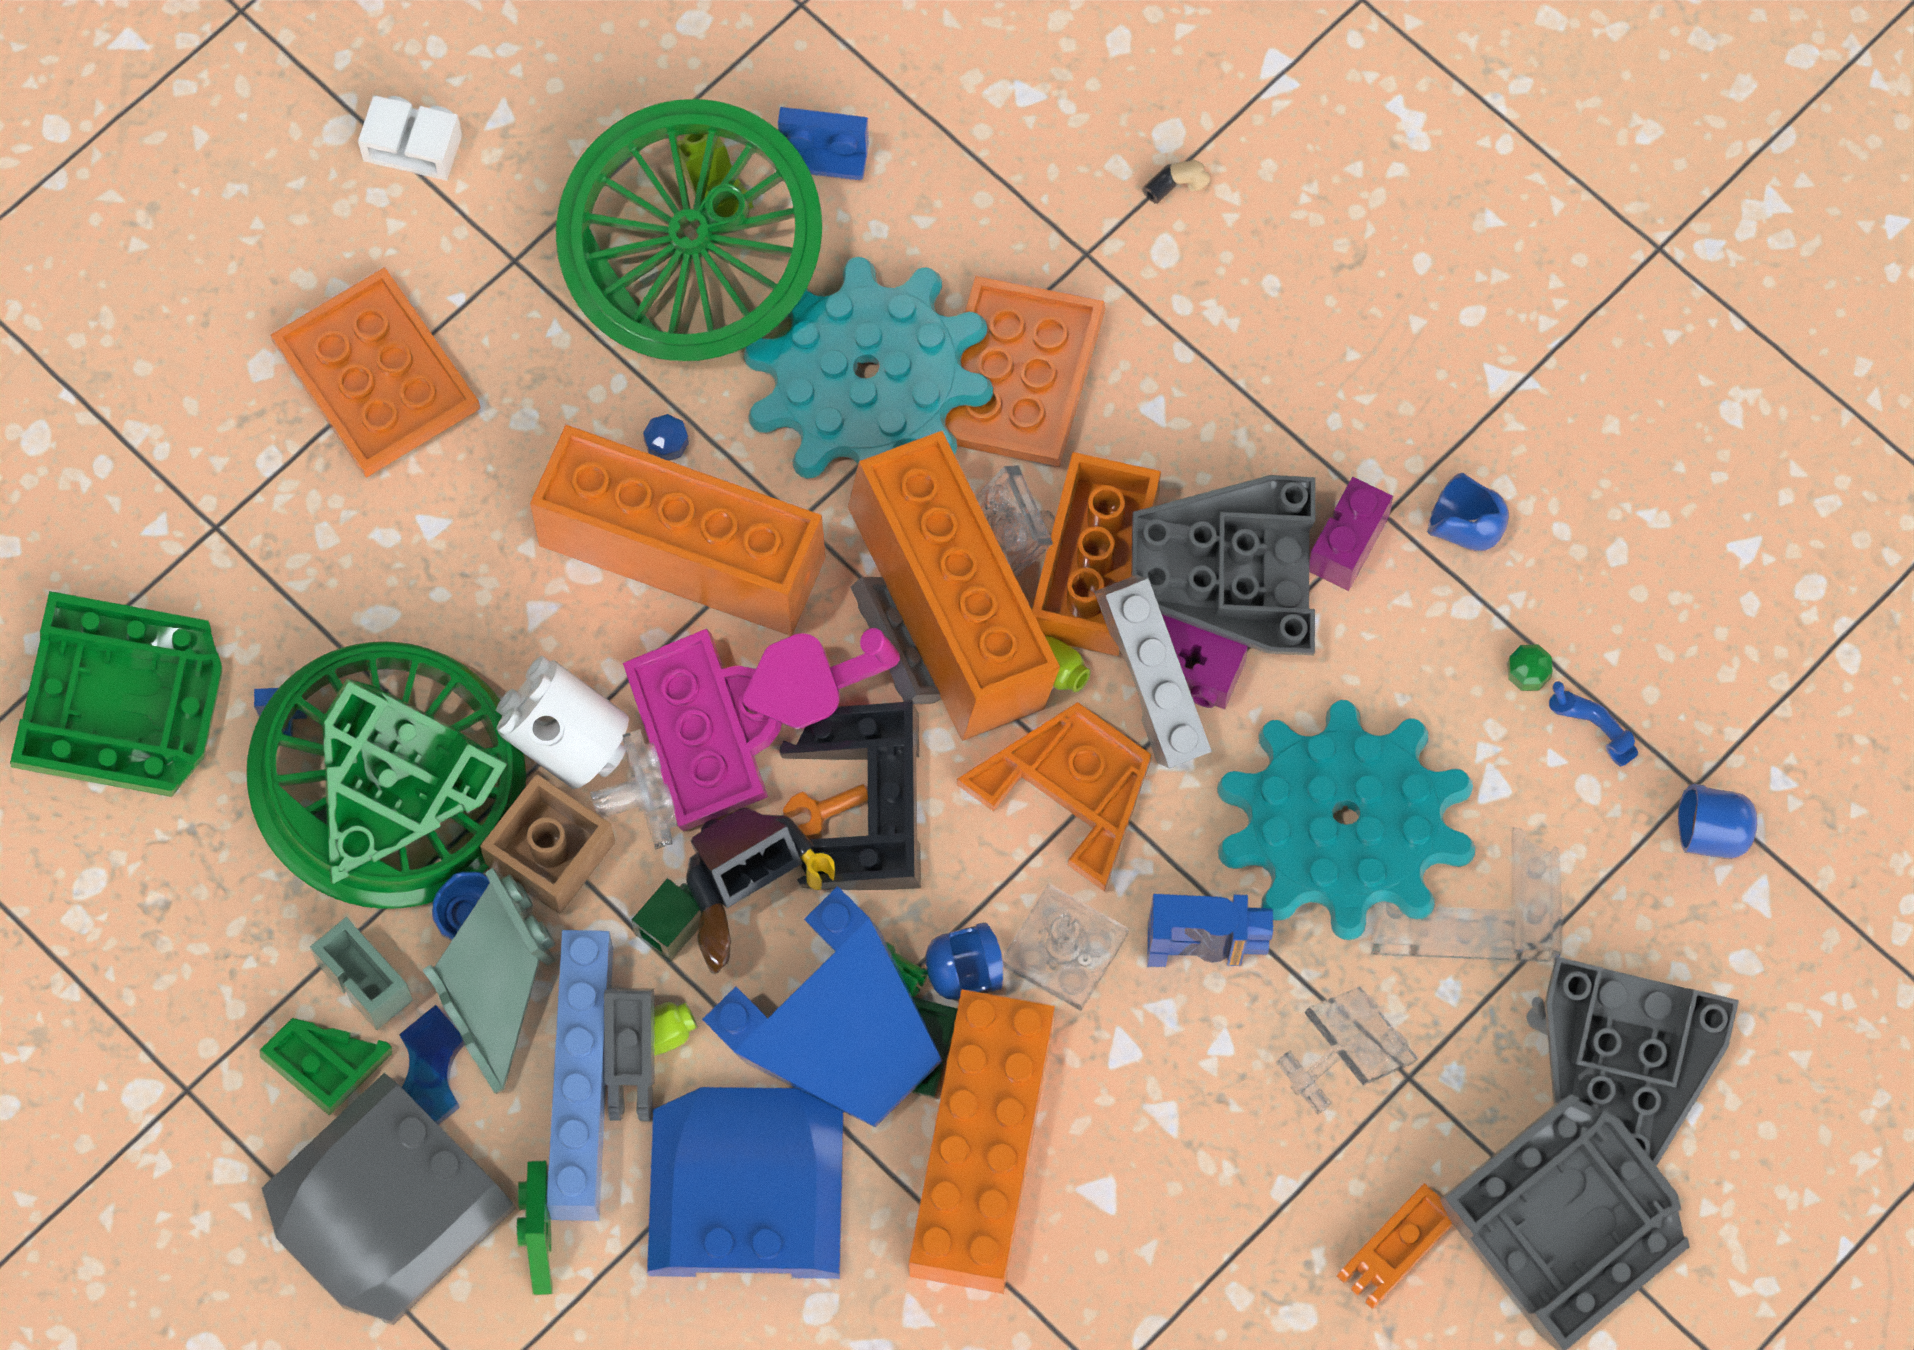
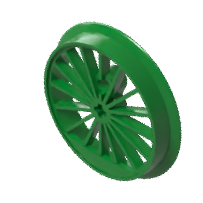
M681 99L654 104L622 118L605 130L587 148L573 168L560 199L556 221V246L562 275L573 299L586 317L600 331L620 345L646 356L670 361H700L725 356L753 344L771 332L789 315L807 289L817 265L822 240V213L817 188L805 161L792 143L779 130L761 117L731 104L705 99ZM686 134H708L694 206L691 209L677 137ZM724 137L745 145L746 147L722 183L712 188L705 197L717 138ZM669 138L683 206L681 211L676 207L639 153L646 146ZM758 153L775 168L776 172L743 194L733 184L752 155ZM634 156L674 216H668L611 180L610 176L629 157ZM781 181L786 183L793 208L748 218V204ZM607 186L668 226L592 214V211L602 188ZM725 198H734L739 201L737 212L730 217H720L716 214L717 207ZM795 218L793 248L721 236L726 233ZM590 224H598L663 235V237L601 250L589 226ZM690 225L698 234V237L693 241L683 231ZM716 245L787 256L790 259L781 279L776 284ZM665 247L620 279L607 261ZM708 252L715 254L772 290V292L758 307L749 313ZM671 257L638 306L626 290V287ZM701 257L705 259L744 316L736 322L716 330ZM693 259L707 332L677 334ZM682 261L668 332L659 331L647 318L646 313Z
M388 641L366 642L339 648L312 660L292 674L273 694L256 723L250 741L246 771L247 789L251 809L262 836L277 858L303 882L334 899L362 907L399 909L433 902L437 891L454 874L459 872L484 873L489 866L485 864L480 846L526 787L524 753L503 739L497 730V725L502 718V715L496 711L500 698L485 681L460 662L438 651L414 644ZM390 669L409 672L402 701L408 704L416 674L444 685L445 688L425 713L434 716L453 691L471 707L474 713L451 726L461 732L481 721L493 747L485 749L507 764L498 778V787H493L488 795V798L494 799L495 803L487 820L483 825H479L462 812L451 817V819L475 835L466 845L453 854L447 851L435 830L426 834V837L441 861L435 864L411 870L408 864L406 846L398 849L401 871L392 868L380 860L376 862L370 860L347 872L349 876L332 884L330 882L328 826L314 816V814L327 808L326 796L304 808L282 788V786L325 781V769L278 775L276 771V755L279 746L324 757V744L284 735L286 726L298 709L323 726L325 714L306 700L329 683L338 694L343 686L339 678L369 670L371 685L380 688L377 670Z

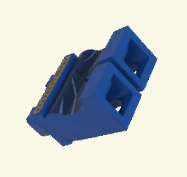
M1153 894L1147 930V967H1166L1168 955L1198 956L1202 960L1212 963L1220 962L1227 958V966H1241L1244 954L1268 955L1269 940H1272L1273 908H1249L1248 895H1233V899L1230 901L1227 898L1215 896Z

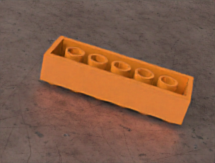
M961 990L909 1258V1277L1004 1294L1054 1027V1005Z

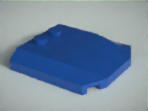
M700 1087L653 1109L647 1259L648 1276L696 1277V1272L791 1273L792 1278L840 1279L843 1111L797 1088Z

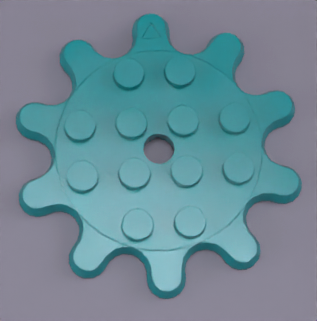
M854 257L847 262L843 269V286L839 291L823 297L816 296L809 289H806L797 305L788 315L791 319L792 327L784 336L776 339L761 338L745 348L744 360L746 365L752 370L770 374L775 380L773 392L766 398L754 403L748 415L749 423L754 430L761 433L772 432L783 427L792 428L798 432L801 437V444L794 455L793 468L800 477L808 479L819 476L826 466L838 457L851 458L858 464L861 460L939 431H943L955 455L958 448L957 440L945 425L947 414L957 406L980 407L991 400L993 396L991 381L981 374L965 370L961 365L963 352L968 347L982 341L986 336V321L982 316L974 312H965L951 317L939 315L934 308V303L941 292L942 279L933 269L927 267L919 268L903 285L896 288H887L877 282L875 267L869 260L863 257ZM859 362L861 364L867 362L879 364L878 372L871 378H860L855 374Z
M1339 700L1327 710L1325 730L1314 736L1298 735L1283 721L1271 720L1261 728L1258 735L1259 744L1269 757L1268 767L1258 773L1231 771L1226 773L1218 782L1217 793L1219 798L1229 805L1241 808L1248 816V825L1245 829L1226 837L1220 843L1218 848L1219 860L1223 865L1232 869L1257 865L1268 871L1272 883L1262 897L1261 908H1273V920L1282 921L1288 919L1298 907L1305 903H1319L1330 913L1331 928L1334 934L1344 940H1353L1360 937L1365 931L1367 911L1378 902L1393 903L1407 917L1423 919L1428 917L1435 907L1434 896L1423 881L1425 871L1435 864H1448L1456 867L1465 866L1475 857L1476 848L1474 842L1466 834L1446 826L1443 820L1444 812L1448 807L1461 803L1470 797L1473 790L1472 780L1466 772L1460 769L1434 772L1420 764L1419 756L1428 743L1429 733L1425 725L1417 719L1409 718L1404 720L1390 734L1382 736L1372 735L1362 729L1360 713L1355 705L1347 700ZM1346 805L1348 809L1357 813L1359 818L1354 823L1345 825L1337 822L1333 815Z

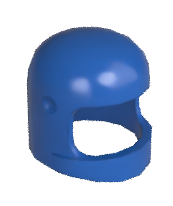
M1701 784L1689 785L1682 794L1678 810L1679 835L1683 851L1685 853L1733 859L1745 854L1752 846L1757 831V811L1752 801L1741 793L1707 788ZM1696 805H1697L1695 824H1694V829H1693V832H1692L1694 814H1695V809H1696Z
M986 922L941 934L928 945L926 951L927 973L930 983L940 996L945 999L958 1000L960 999L962 989L980 993L1002 990L1003 961L1001 950L995 934Z

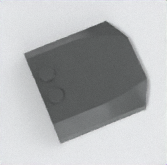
M385 1073L262 1187L274 1233L280 1244L343 1309L358 1314L360 1312L381 1319L383 1322L391 1325L399 1321L516 1209L514 1203L499 1186Z
M1571 1094L1564 1096L1440 1198L1452 1224L1537 1333L1556 1350H1567L1690 1247L1688 1237H1684L1678 1212L1681 1210L1678 1193L1618 1117L1578 1101L1579 1098Z

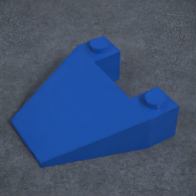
M837 886L804 918L809 926L835 952L771 1016L767 1018L735 986L702 1020L746 1064L876 1127L943 1060L881 931Z

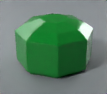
M1539 644L1520 645L1509 656L1507 663L1508 680L1521 691H1539L1551 679L1553 673L1552 656Z

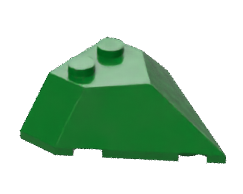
M346 679L323 718L330 882L334 884L349 876L347 872L370 860L376 862L440 828L441 822L464 810L468 813L483 805L507 764L454 727L376 686Z

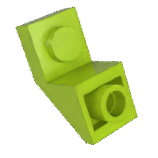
M687 134L682 140L678 141L683 172L695 196L708 134ZM719 137L716 140L705 197L712 188L722 183L732 168L726 146ZM737 178L733 185L739 188L743 194L746 193L748 190ZM734 198L723 199L716 209V214L720 217L734 215L739 208V201ZM750 202L748 204L749 209H752L754 205L753 202Z

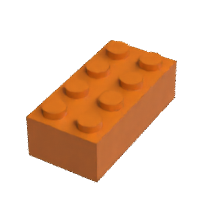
M1072 452L1032 611L1045 636L1054 637L1069 646L1119 656L1120 649L1108 631L1094 591L1131 577L1132 514L1135 511L1157 505L1160 493L1161 471Z

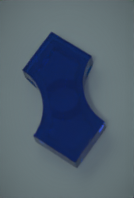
M434 1005L399 1034L409 1055L408 1074L401 1088L439 1125L460 1108L451 1091L450 1072L455 1057L465 1044L457 1028L437 1005Z

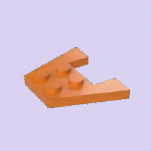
M1077 702L957 778V786L993 812L1021 777L1093 828L1070 856L1067 865L1105 892L1151 763L1152 754Z

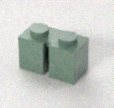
M347 917L310 946L317 965L343 994L347 992L352 1004L376 1030L380 1029L413 1001L407 983Z

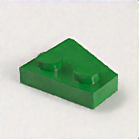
M295 1018L290 1019L260 1049V1058L329 1116L392 1054V1046L388 1042L378 1040L377 1044L354 1039L350 1037V1032L335 1028L321 1029L314 1023Z
M527 1161V1181L518 1182L519 1210H526V1217L517 1218L518 1247L527 1246L533 1295L552 1294V1278L549 1264V1252L552 1251L551 1217L547 1208V1161Z

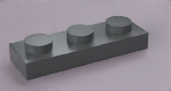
M861 577L850 586L857 600L860 613L865 618L869 628L881 630L900 654L899 663L889 669L897 692L904 702L913 701L914 704H933L941 699L940 692L903 622L883 577Z

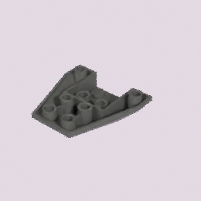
M1268 475L1133 512L1131 577L1139 575L1149 578L1161 614L1268 654L1314 656L1315 609H1309V532L1315 522L1316 477Z
M1555 956L1545 999L1554 1105L1564 1096L1571 1094L1579 1098L1578 1101L1618 1117L1657 1166L1729 1047L1739 1000ZM1588 1067L1594 1068L1593 1074H1587L1581 1081L1579 1080V1074Z

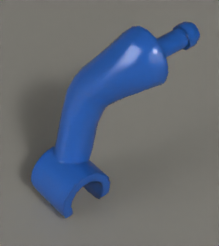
M1559 681L1553 684L1552 688L1555 694L1549 700V707L1554 713L1588 720L1598 726L1611 740L1606 745V751L1618 766H1624L1638 756L1632 732L1624 731L1606 708L1569 691H1564V684Z

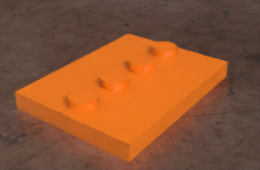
M385 267L271 334L274 345L366 478L481 409L474 393Z
M975 276L965 312H974L982 316L986 321L987 334L982 341L968 347L963 352L961 365L969 372L987 377L993 386V396L989 402L980 407L961 405L949 411L945 419V425L956 438L957 446L1060 467L1106 310L1104 301Z

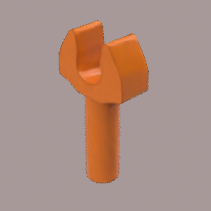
M861 784L822 801L813 800L808 797L806 792H800L792 796L784 806L783 815L791 818L799 813H807L811 819L809 822L800 824L798 827L808 839H819L822 837V826L827 818L868 802V792L864 784Z

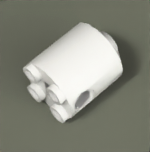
M544 656L538 657L529 667L526 673L527 680L518 691L514 689L509 690L500 700L496 711L502 715L497 725L499 735L572 789L581 788L597 774H600L602 777L608 776L618 766L625 754L626 748L620 743L628 728V715L555 660L549 661Z

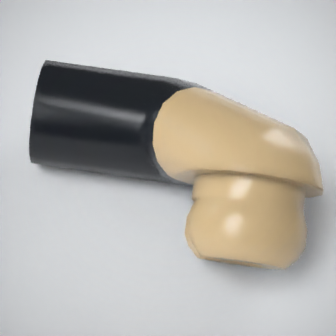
M1196 160L1167 164L1142 188V191L1151 202L1158 204L1176 185L1187 183L1191 191H1200L1209 183L1210 175L1204 171L1205 165Z

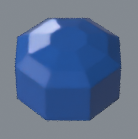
M669 414L652 418L643 432L648 453L668 461L680 458L689 444L683 421Z

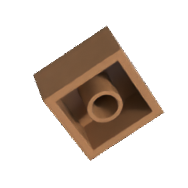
M535 774L480 847L487 866L494 868L504 877L510 874L515 882L519 881L527 893L561 915L615 844V837L610 822L538 774Z

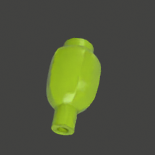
M1045 636L1060 665L1053 687L1058 690L1070 689L1075 693L1080 691L1086 685L1091 674L1090 669L1085 667L1083 657L1064 642L1051 636Z
M665 1002L654 1007L655 1056L684 1044L689 1037L690 1031L698 1028L686 1002L679 1006L672 1002Z

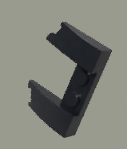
M913 701L840 706L829 717L806 726L796 745L783 740L780 746V755L785 759L867 760L868 835L809 839L815 846L813 850L815 854H827L834 861V880L825 872H817L822 880V889H835L837 886L841 890L921 888V849L917 839L916 757H919V713ZM801 860V867L806 874L807 865ZM806 876L797 879L801 888H811L807 883Z

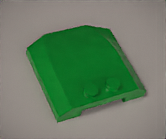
M49 591L40 629V643L24 713L19 721L10 760L11 768L172 797L205 757L221 682L222 664L214 644L209 621Z

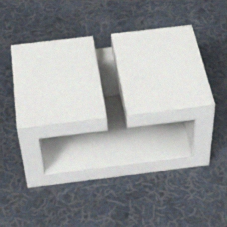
M373 95L358 143L362 159L365 162L447 181L462 138V131L458 115L453 114L444 107L431 106L427 108L420 106L418 110L412 108V104L404 98L398 96L384 98Z

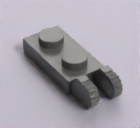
M607 988L604 990V1085H608L609 1118L612 1121H621L625 1110L623 1085H636V1112L639 1121H651L653 1111L652 1085L655 1083L654 989Z

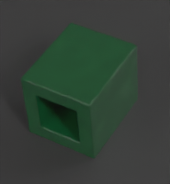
M667 878L631 921L634 934L671 962L700 928L701 912L687 884L682 883L680 886H677Z

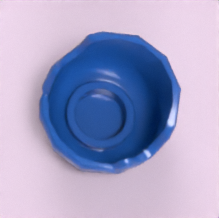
M456 873L437 891L432 902L433 921L441 935L448 940H453L490 884L489 879L483 873Z

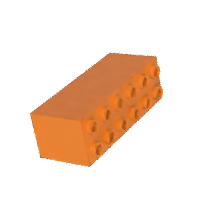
M566 424L530 502L540 547L792 636L826 558L821 514Z
M943 431L859 461L848 509L932 680L940 692V697L961 740H967L1045 709L1060 665Z

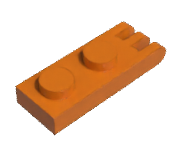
M1424 1183L1337 1274L1336 1277L1343 1283L1348 1281L1356 1271L1362 1274L1351 1288V1291L1357 1296L1362 1294L1371 1283L1377 1288L1365 1301L1371 1309H1374L1453 1226L1443 1208L1440 1197Z

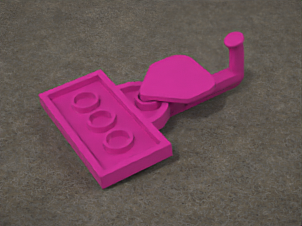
M707 628L624 662L623 666L678 827L684 832L704 824L710 819H716L768 798L754 756L771 745L779 734L782 723L792 728L800 729L821 721L832 715L838 707L840 700L839 689L895 667L900 661V654L881 630L869 628L863 632L860 646L864 654L830 667L825 650L819 640L810 634L799 633L769 645L765 649L756 669L739 665L723 668L713 636Z

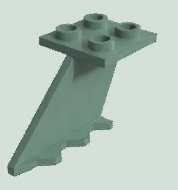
M491 868L485 872L490 884L435 967L429 965L422 970L437 991L446 1013L460 1032L469 1054L482 1071L493 1092L497 1094L505 1089L539 962L542 961L548 966L556 961L549 950L556 944L542 921L538 922L533 914L529 915L527 909L533 906L522 884L519 881L515 882L510 874L504 877L494 868Z

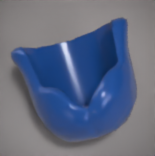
M1459 473L1447 483L1440 493L1438 501L1432 510L1427 532L1430 536L1441 538L1466 549L1486 551L1494 547L1504 535L1508 524L1509 511L1504 499L1497 492L1484 487L1465 473Z

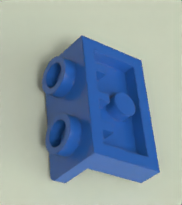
M780 107L778 130L799 152L811 175L852 180L863 179L869 146L868 117Z

